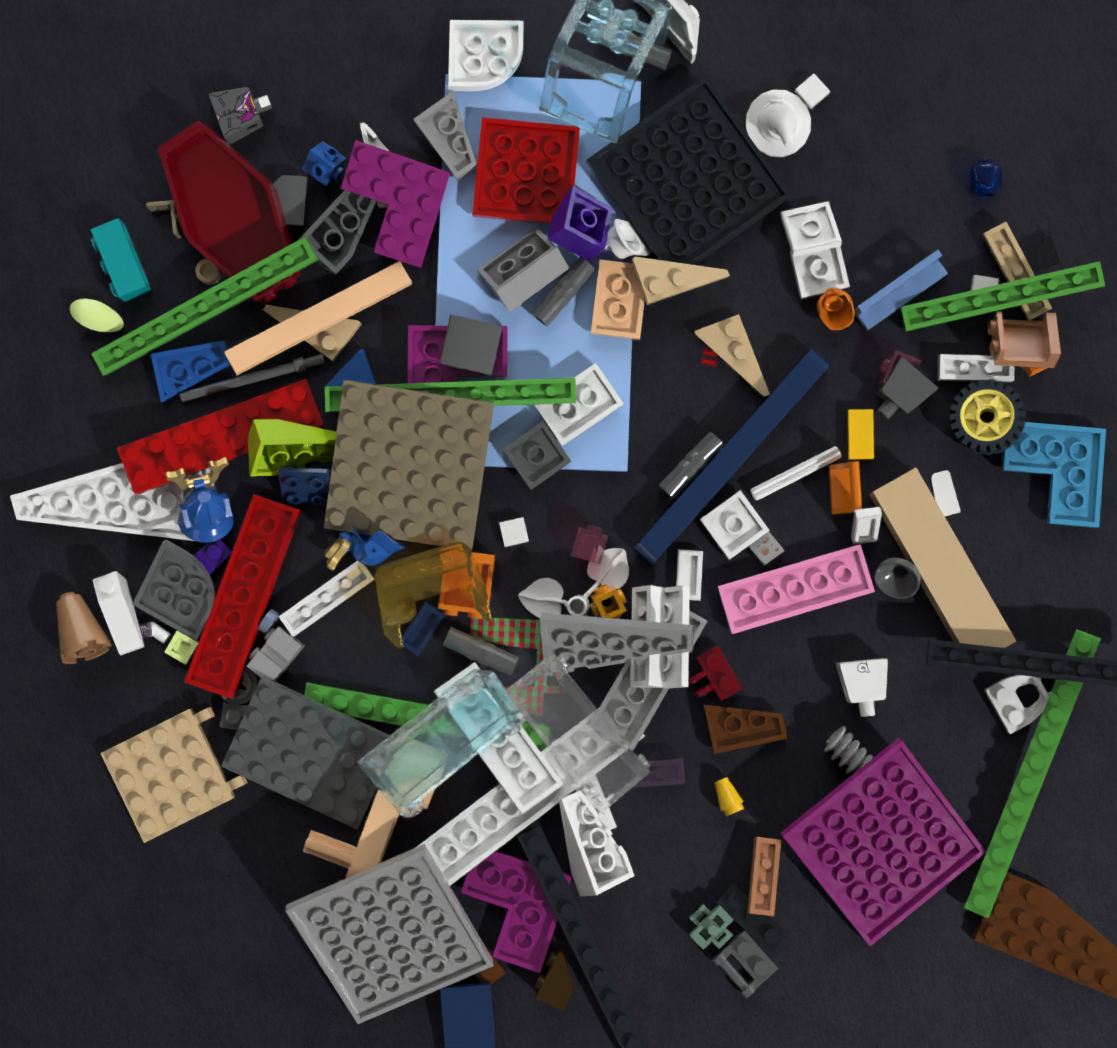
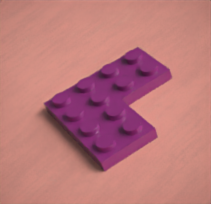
M355 140L340 189L387 204L373 252L421 268L450 172Z
M408 325V384L458 382V376L507 377L508 326H501L502 331L492 375L487 376L439 364L447 326Z
M496 850L467 873L461 893L508 909L493 957L540 973L558 919L530 862ZM563 873L568 884H570L572 875Z

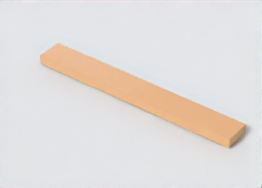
M399 261L234 346L224 353L236 375H239L412 285V281Z

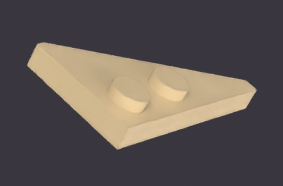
M641 257L631 259L647 305L729 277L728 270Z

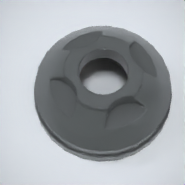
M901 558L884 560L876 569L874 576L878 588L883 593L899 599L909 598L916 594L921 581L918 569L911 562ZM897 566L904 567L908 574L901 575L894 568Z

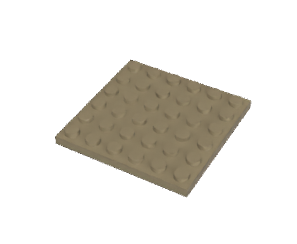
M344 380L324 528L352 533V529H354L359 534L371 536L376 531H383L392 539L472 551L494 403Z

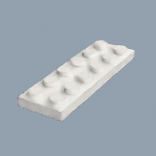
M475 662L434 691L522 815L563 785L560 778Z

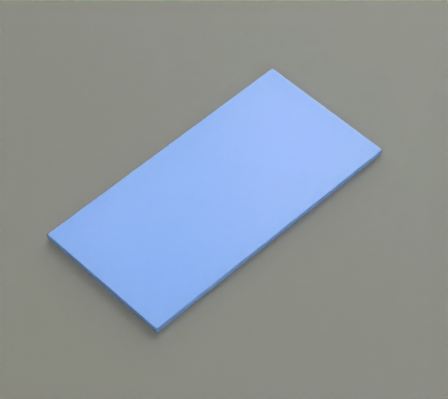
M446 74L445 96L452 92L448 88L449 74ZM510 77L502 84L488 90L454 91L476 164L478 162L482 117L579 126L580 136L575 187L613 208L609 230L614 226L615 219L628 221L586 163V160L640 122L641 81ZM442 161V170L450 172ZM477 167L458 181L450 172L440 205L435 326H448L450 315L470 318L498 326H508L507 377L458 376V382L574 378L596 363L624 405L561 446L572 461L562 470L627 472L632 339L592 335L591 326L600 259L632 263L631 259L635 255L619 259L613 252L605 249L589 259L588 262L594 267L595 271L548 327L539 322L532 315V312L567 271L543 287L540 292L529 297L519 307L509 312L495 296L477 269L535 227L548 238L550 224L473 217ZM554 243L570 268L580 256ZM534 405L494 406L485 467L515 468L502 449L544 421Z

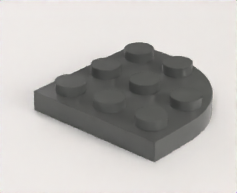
M165 540L156 554L133 605L193 640L198 641L201 638L215 600L213 582L204 565L196 557L170 541Z

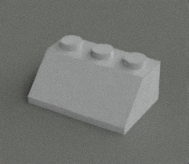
M535 227L477 269V271L498 300L510 312L514 308L519 307L529 297L540 292L551 281L559 278L569 267L557 246Z

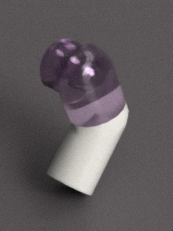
M155 622L139 624L142 639L153 636L165 644L171 636L168 631Z

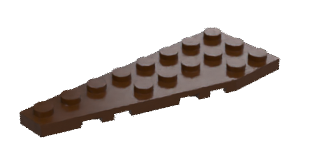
M1007 872L989 918L980 917L972 939L1117 999V947L1049 889Z

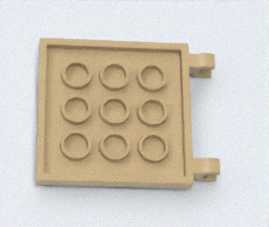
M211 707L196 714L190 708L101 753L144 843L235 798L232 790L248 783L246 778L241 775L227 781L200 726V723L215 716Z

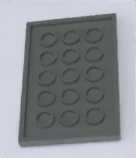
M263 676L259 681L221 767L358 829L398 739Z

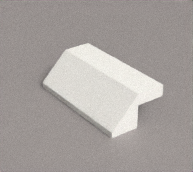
M652 585L633 587L632 620L689 625L690 587L683 585L667 588ZM689 652L662 656L661 654L649 655L644 660L631 658L630 687H688Z

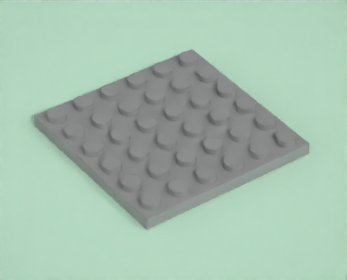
M425 844L286 905L287 914L357 1024L493 966L491 955Z

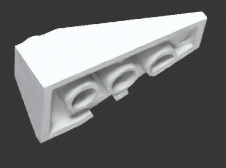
M580 790L559 799L571 873L579 896L598 895L633 877L634 873L625 850L622 846L617 845L611 836L612 832L608 827L605 828L598 819V813L583 792Z

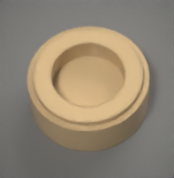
M208 259L201 260L195 269L197 278L205 284L216 283L222 274V271Z

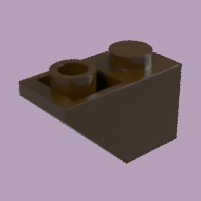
M558 947L556 953H550L545 964L548 969L544 976L539 975L534 988L537 989L536 998L563 1011L574 990V981L564 950Z

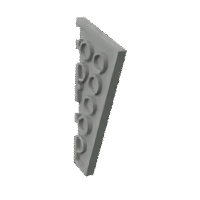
M542 613L540 617L545 676L553 675V672L564 670L565 673L573 672L575 668L584 666L591 669L626 663V659L631 658L644 660L649 655L655 654L668 656L691 652L694 645L693 625Z

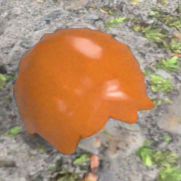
M829 288L817 302V312L820 320L830 330H842L849 327L853 322L855 315L853 301L845 291L838 288Z

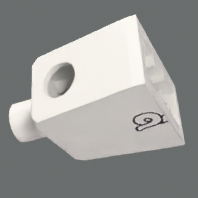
M878 658L836 663L846 701L849 703L859 702L861 717L875 715L874 701L885 700L888 660Z

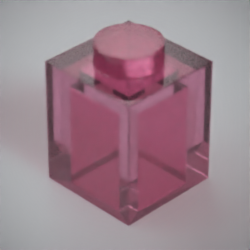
M588 525L587 529L579 527L571 556L600 564L608 536L601 533L602 528Z

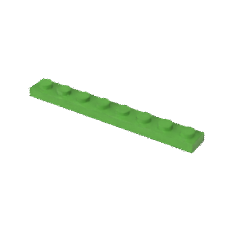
M1099 261L902 306L900 309L906 332L1104 287L1105 282Z

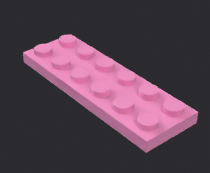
M861 544L717 586L731 634L875 592Z

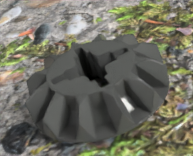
M247 666L244 667L241 677L243 676L242 684L247 690L238 689L233 699L221 696L225 701L239 705L252 699L258 682L256 674Z

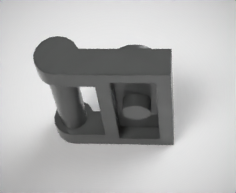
M744 929L711 959L740 989V994L745 999L751 996L766 979L778 970L774 962ZM730 954L753 977L748 983L726 959Z

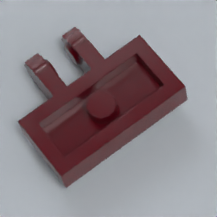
M718 645L696 657L703 670L689 677L688 684H694L704 676H707L710 684L696 690L694 693L696 698L714 689L720 701L743 689Z

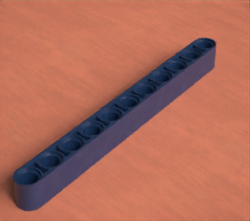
M811 349L634 549L653 565L827 370L830 364L815 350Z

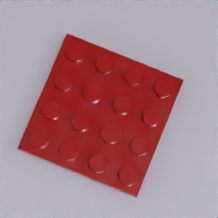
M482 117L472 216L551 224L552 217L572 186L575 187L580 127Z

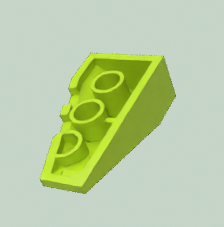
M279 419L253 420L248 436L250 476L279 475V468L295 466L297 468H305L307 463L333 461L337 432Z

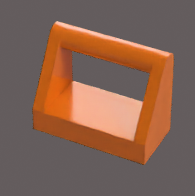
M859 461L829 465L831 515L854 514L855 510L862 509Z

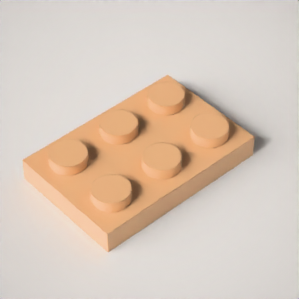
M600 259L591 326L592 335L640 340L645 298L632 263Z

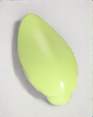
M78 299L70 305L72 317L81 325L91 330L116 332L124 328L122 318L102 302L92 299Z

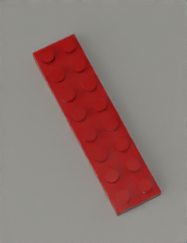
M307 380L298 381L118 447V453L134 494L137 496L174 482L167 480L166 472H176L183 468L186 474L185 477L209 469L208 463L210 461H218L222 458H227L228 461L249 454L248 436L253 420L279 419L316 428L324 426Z
M253 494L216 594L211 613L206 621L186 675L185 683L233 699L299 520L301 510Z

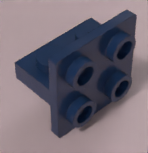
M307 463L305 468H297L296 466L279 468L278 474L283 503L293 505H327L332 463Z

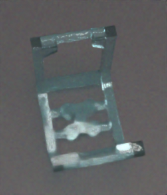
M576 0L552 49L539 111L616 144L621 135L632 89L653 43L664 46L668 37L672 5L665 2L658 3L654 0H632L656 11L650 25L638 21V15L635 11H620L614 8V4L610 0ZM585 9L587 10V16L595 19L589 24L580 21ZM574 30L586 34L587 39L592 43L599 42L610 47L615 53L625 51L634 55L628 71L625 72L568 47L567 44ZM636 31L641 33L640 37L644 38L640 46L629 42L625 32ZM561 64L620 89L613 118L600 117L598 123L595 124L567 112L568 103L555 92Z

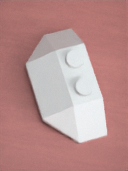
M638 0L690 64L693 63L697 52L700 22L699 13L693 5L689 6L684 0Z

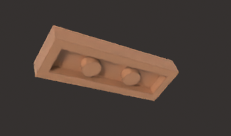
M754 837L747 913L774 916L781 840Z

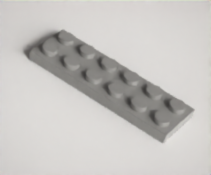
M689 610V625H693L695 644L707 620ZM627 659L589 726L633 751L669 688L630 687L631 659Z

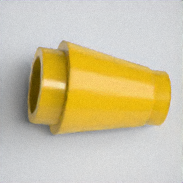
M728 777L714 783L720 810L724 811L725 816L744 809L742 805L744 801Z

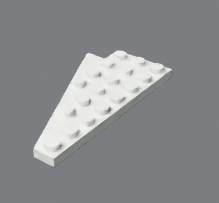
M123 463L10 496L17 520L194 541L186 537L178 525L179 504H183L186 496L194 491V489L185 491L180 489L176 482H172L136 496ZM209 468L199 473L190 475L188 477H185L184 479L189 480L205 476L211 471V469ZM215 482L205 486L207 489H215L217 492Z

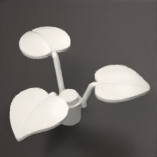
M611 548L598 553L591 559L588 564L587 573L590 578L596 580V583L584 595L574 596L569 601L562 600V586L554 579L542 578L520 592L518 595L519 599L529 612L539 618L542 613L561 614V604L567 606L568 612L571 615L587 616L586 613L590 607L587 598L600 584H607L608 587L613 585L616 589H619L626 583L629 576L626 551L622 548Z

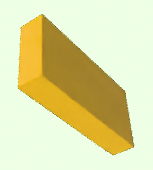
M873 409L847 410L848 460L874 459Z

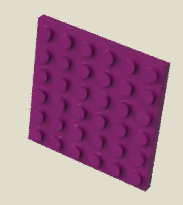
M899 738L780 833L869 946L873 945L986 853L969 828Z

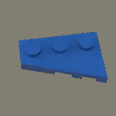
M226 340L151 354L161 403L229 366L230 362L224 353L227 351Z

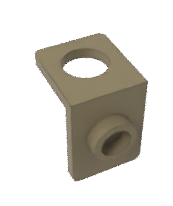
M173 200L146 203V207L151 212L171 210L173 234L177 238H182L181 224Z

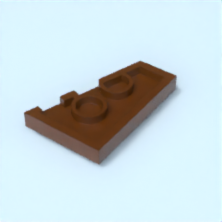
M703 704L714 754L787 739L781 713Z

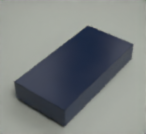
M425 601L398 643L419 656L446 615Z

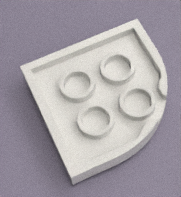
M450 20L449 91H483L494 88L509 79L518 68L522 59L523 21Z

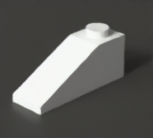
M117 571L93 579L99 605L119 654L123 655L145 647L127 580Z

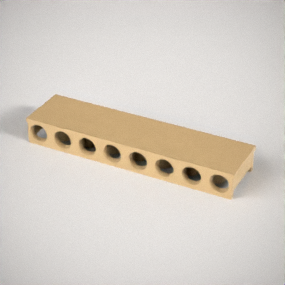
M917 468L910 470L869 494L875 506L880 507L882 518L906 560L918 569L921 576L920 584L953 642L1006 648L1016 642Z

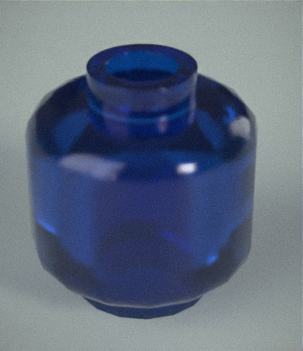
M992 159L979 160L978 165L970 169V190L976 193L977 197H992L996 195L997 191L1002 189V167L994 164Z

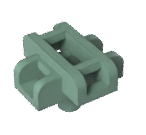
M702 904L694 914L689 916L696 925L689 935L703 950L711 942L720 949L733 936L727 929L733 918L720 905H717L710 911Z

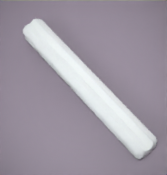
M834 446L750 490L755 500H759L842 457L841 453Z

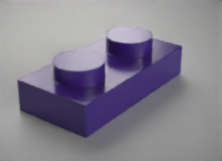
M222 539L207 542L194 557L204 565L211 576L230 558L233 550Z

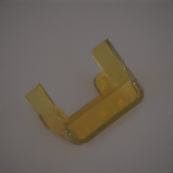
M454 542L383 564L375 573L384 636L398 649L403 647L400 624L407 623L414 618L416 614L415 601L460 588L464 599L474 602L475 609L487 622L492 621L485 583L471 550L463 542Z

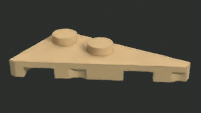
M266 305L263 309L280 323L302 312L300 310ZM345 319L304 341L334 362L361 326V323L358 320Z
M739 314L694 331L698 339H701L714 354L723 359L724 363L737 375L745 379L757 393H760L763 397L770 395Z

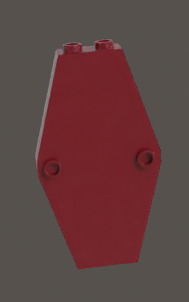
M196 121L158 148L186 239L226 276L230 278L293 244L280 199L273 183L207 124ZM301 270L253 295L251 298L255 301L264 300L265 303L271 301L278 296L276 293L283 287L288 289L298 282L296 278L302 275Z

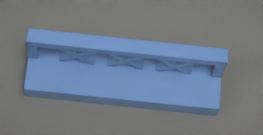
M939 250L932 253L854 309L855 316L866 331L948 274L938 260L942 256Z

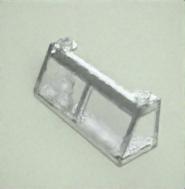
M551 653L505 690L506 697L600 814H602L650 773L647 769L650 767V764L642 754L636 756L575 683L566 670L569 665L561 655L556 657L554 653Z

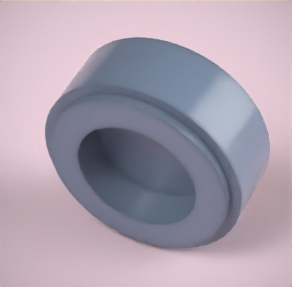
M271 609L260 623L258 630L267 634L277 623L280 616L279 613Z

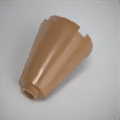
M74 592L62 594L56 602L62 663L75 664L77 663V658L84 657L85 661H88L106 653L109 650L108 646L111 647V642L82 596Z

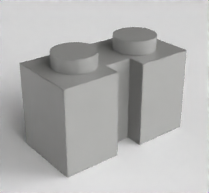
M283 627L272 628L264 637L266 644L263 648L259 649L257 647L248 657L250 662L247 667L259 677L262 678L264 676L275 682L305 646L296 637H292L290 632Z

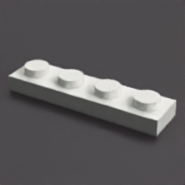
M356 561L284 612L279 618L292 637H295L371 583L375 578L365 565Z

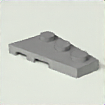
M452 91L413 120L458 181L475 169L477 164L454 91Z

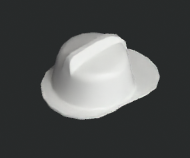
M615 219L614 226L608 231L605 249L613 252L619 259H625L634 255L649 256L650 250L631 223Z

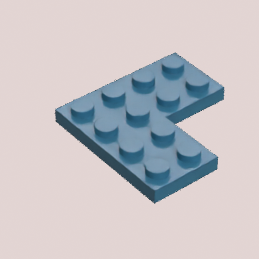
M1025 422L1022 434L1016 443L1002 452L1001 471L1050 475L1047 524L1099 528L1106 429Z

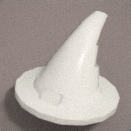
M771 90L762 93L752 102L746 114V131L760 152L772 157H785L794 154L805 144L811 131V117L807 106L797 95L787 90Z

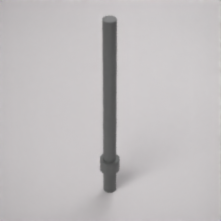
M323 354L305 359L302 356L293 359V362L180 392V398L184 402L295 371L297 373L304 372L309 367L324 364L325 359Z

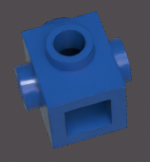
M322 141L309 151L302 169L327 186L333 180L338 181L345 171L343 165L347 158L335 148Z

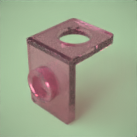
M894 350L890 353L889 358H884L879 371L882 372L879 384L883 385L886 383L895 360L903 357L914 367L920 365L921 360Z

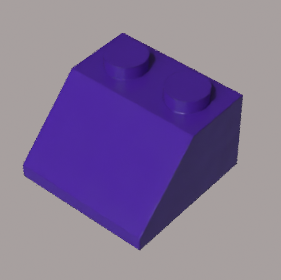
M572 186L552 217L548 240L588 261L605 250L613 208Z

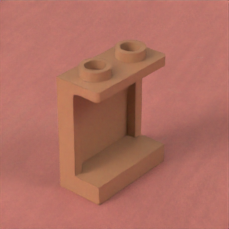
M996 311L993 320L988 322V334L992 336L990 355L994 356V365L1055 367L1061 355L1056 313L1046 312L1042 321L1002 319V312Z

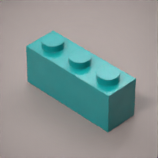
M117 218L91 229L93 234L91 242L96 252L100 251L103 258L100 264L104 273L110 275L112 283H109L113 295L126 302L152 291L125 224Z

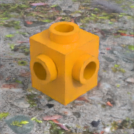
M607 584L602 585L594 590L595 594L590 596L593 601L590 603V608L595 617L619 619L622 613L626 612L624 603L627 602L622 590H616L613 585L609 587ZM610 598L611 603L605 606L602 604L603 600Z

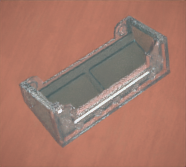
M474 669L358 760L357 763L400 815L406 818L412 817L422 810L423 798L500 735L512 736L516 734L526 720L494 672Z

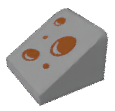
M769 531L749 545V548L762 566L784 552V549Z

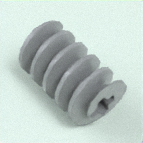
M843 726L828 738L824 751H835L831 759L834 760L840 757L841 761L838 766L842 767L847 764L848 768L845 772L847 775L858 771L873 759V756H865L867 750L864 747L858 749L860 742L858 740L851 742L853 735L851 733L844 734L846 727Z

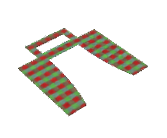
M471 618V636L506 646L537 649L536 686L494 688L512 714L543 716L544 693L566 694L567 673L564 670L560 671L559 686H547V676L544 674L540 620Z

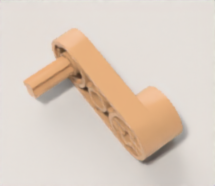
M400 735L388 762L358 846L355 847L311 830L303 852L349 868L346 878L382 863L404 801L425 809L428 808L448 752Z

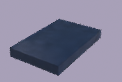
M491 982L455 984L441 988L445 1048H496Z

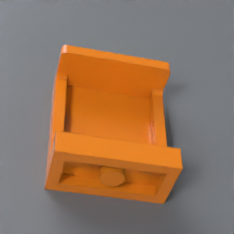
M445 549L438 609H443V614L458 616V611L468 612L467 617L482 619L483 614L488 615L495 555Z

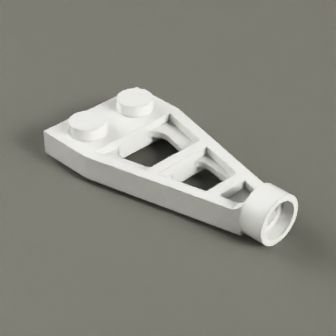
M1014 675L1004 678L984 689L1008 734L1032 723L1043 713L1051 692H1046L1040 677ZM1033 684L1039 692V698L1030 707L1025 708L1016 694V689L1023 685Z

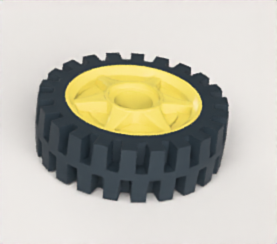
M989 379V381L978 380L977 383L968 384V387L963 388L956 395L950 409V426L955 438L967 450L977 454L991 455L992 453L997 454L1005 449L1007 450L1019 439L1025 425L1026 415L1023 401L1011 386H1007L1001 381L996 382ZM984 412H991L995 418L992 422L985 423L980 419V416Z

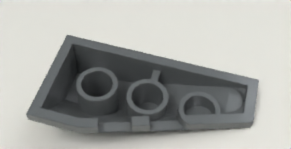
M344 190L303 234L300 239L307 237L318 258V261L315 262L316 264L335 275L342 269L355 252L376 203L375 200Z

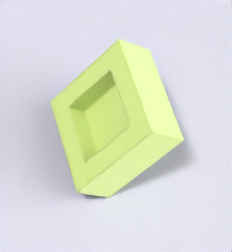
M176 631L165 653L187 665L194 655L199 642Z

